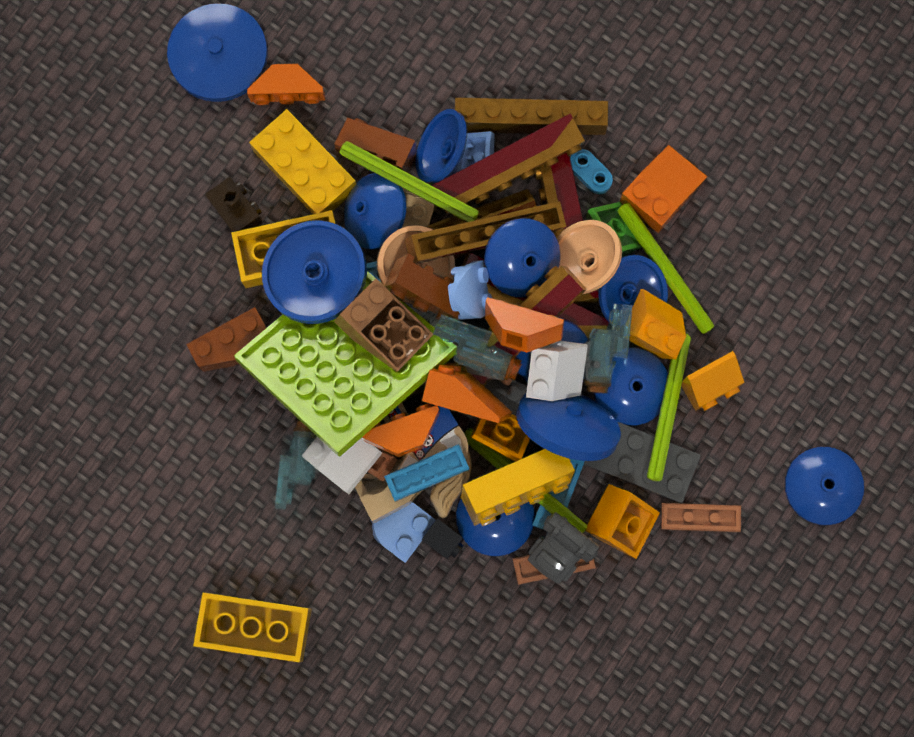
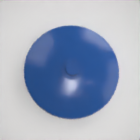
M216 3L192 10L176 24L169 38L167 58L171 72L185 91L202 100L222 102L238 98L247 93V89L264 73L268 59V47L260 25L249 13L236 6Z
M306 221L284 231L269 247L262 266L263 287L271 303L284 316L306 324H319L336 319L362 293L367 277L366 259L359 243L346 229L327 221Z
M525 393L516 411L519 426L532 441L552 453L569 459L596 461L607 458L614 453L621 437L620 427L612 414L603 406L582 394L571 398L547 401L527 398Z

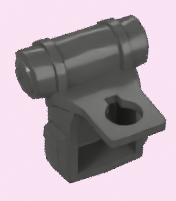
M555 512L545 519L543 529L547 531L545 537L541 536L531 547L528 552L530 554L528 561L543 575L560 584L562 581L566 582L577 569V562L580 559H583L585 562L593 560L598 555L600 546L590 536L587 537L569 523L568 519Z

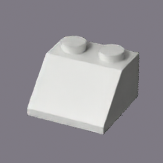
M558 341L533 350L531 353L526 397L556 401L580 396L588 344Z
M316 437L302 457L347 494H350L381 456L382 452L375 446L364 442L363 438H361L339 457L322 440Z

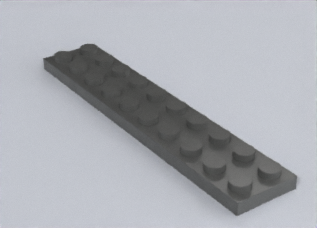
M491 379L485 387L516 416L519 402L527 392V385L512 380L510 385L507 386L499 380ZM449 409L451 412L477 422L479 419L478 417ZM617 422L620 427L621 437L614 453L601 460L584 462V465L682 504L701 455L670 443L663 478L661 481H652L647 478V472L655 436ZM531 439L529 440V443H530V444H533V445H535V446H538V447H540V448H543V447L539 446L538 444H536V443H535L534 441H532Z

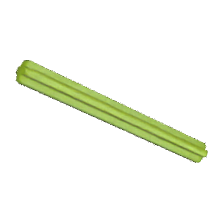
M348 141L341 146L340 154L466 222L477 219L479 214L477 209Z
M625 203L617 210L619 215L650 260L661 269L668 286L700 332L705 334L713 329V322L631 204Z
M687 333L676 360L671 359L647 472V478L652 481H661L663 478L691 340Z
M468 428L464 432L468 445L497 469L513 463L505 456L470 438L473 431L472 428ZM550 493L545 494V498L538 502L549 513L557 512L560 516L568 519L567 521L582 533L586 531L587 524Z

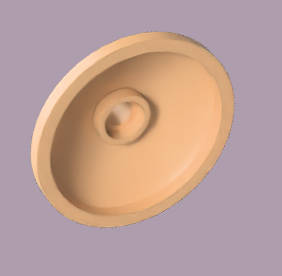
M597 220L580 221L566 228L557 237L561 254L559 268L566 266L587 288L583 294L601 288L616 273L622 258V245L617 233L606 223Z
M407 226L395 231L384 241L377 258L378 275L384 286L396 260L408 254L404 240L411 235L431 231L432 229L423 226ZM454 256L418 264L424 268L426 265L434 268V273L444 278L445 276L451 279L454 277L450 273L455 267ZM406 299L402 301L408 304H413V302L408 301Z

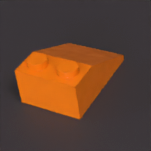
M668 145L622 193L620 202L622 204L630 203L640 219L659 233L708 176Z
M446 362V365H439L438 369L429 370L422 399L423 402L496 423L511 417L512 411L467 371L461 370V365Z

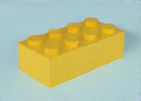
M288 109L249 142L253 152L312 214L334 211L347 199L350 191L356 185L355 179Z
M333 211L231 232L240 278L245 288L263 285L262 266L269 247L280 234L290 227L306 221H327L336 224Z
M543 449L463 484L461 499L473 525L481 523L482 526L494 522L496 516L502 513L510 515L521 509L520 505L527 502L530 505L540 502L545 498V494L552 491L554 494L563 492L568 488L575 469L569 458Z
M203 592L193 646L300 663L304 659L312 609Z

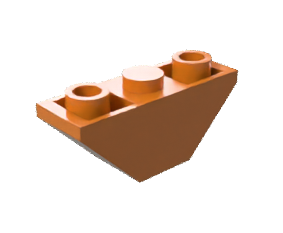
M272 64L247 89L250 102H254L257 105H267L269 102L289 105L293 104L294 101L316 104L319 101H325L323 87L298 64Z
M487 297L485 302V319L501 345L527 353L561 341L564 319Z
M429 403L416 408V413L406 416V413L395 415L390 418L391 422L383 425L379 422L362 438L364 442L397 457L420 450L425 447L440 414L437 405L431 406Z

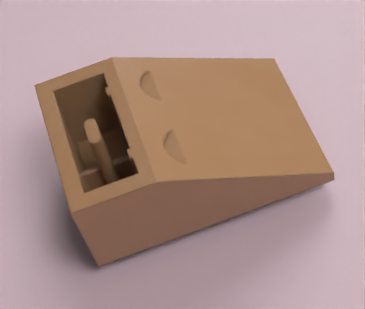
M377 279L353 300L334 321L353 341L396 372L434 335Z

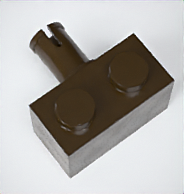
M229 176L205 194L232 232L254 228L263 223L259 216L262 213L261 209L254 200L249 203L244 196L248 192L240 181L234 183Z

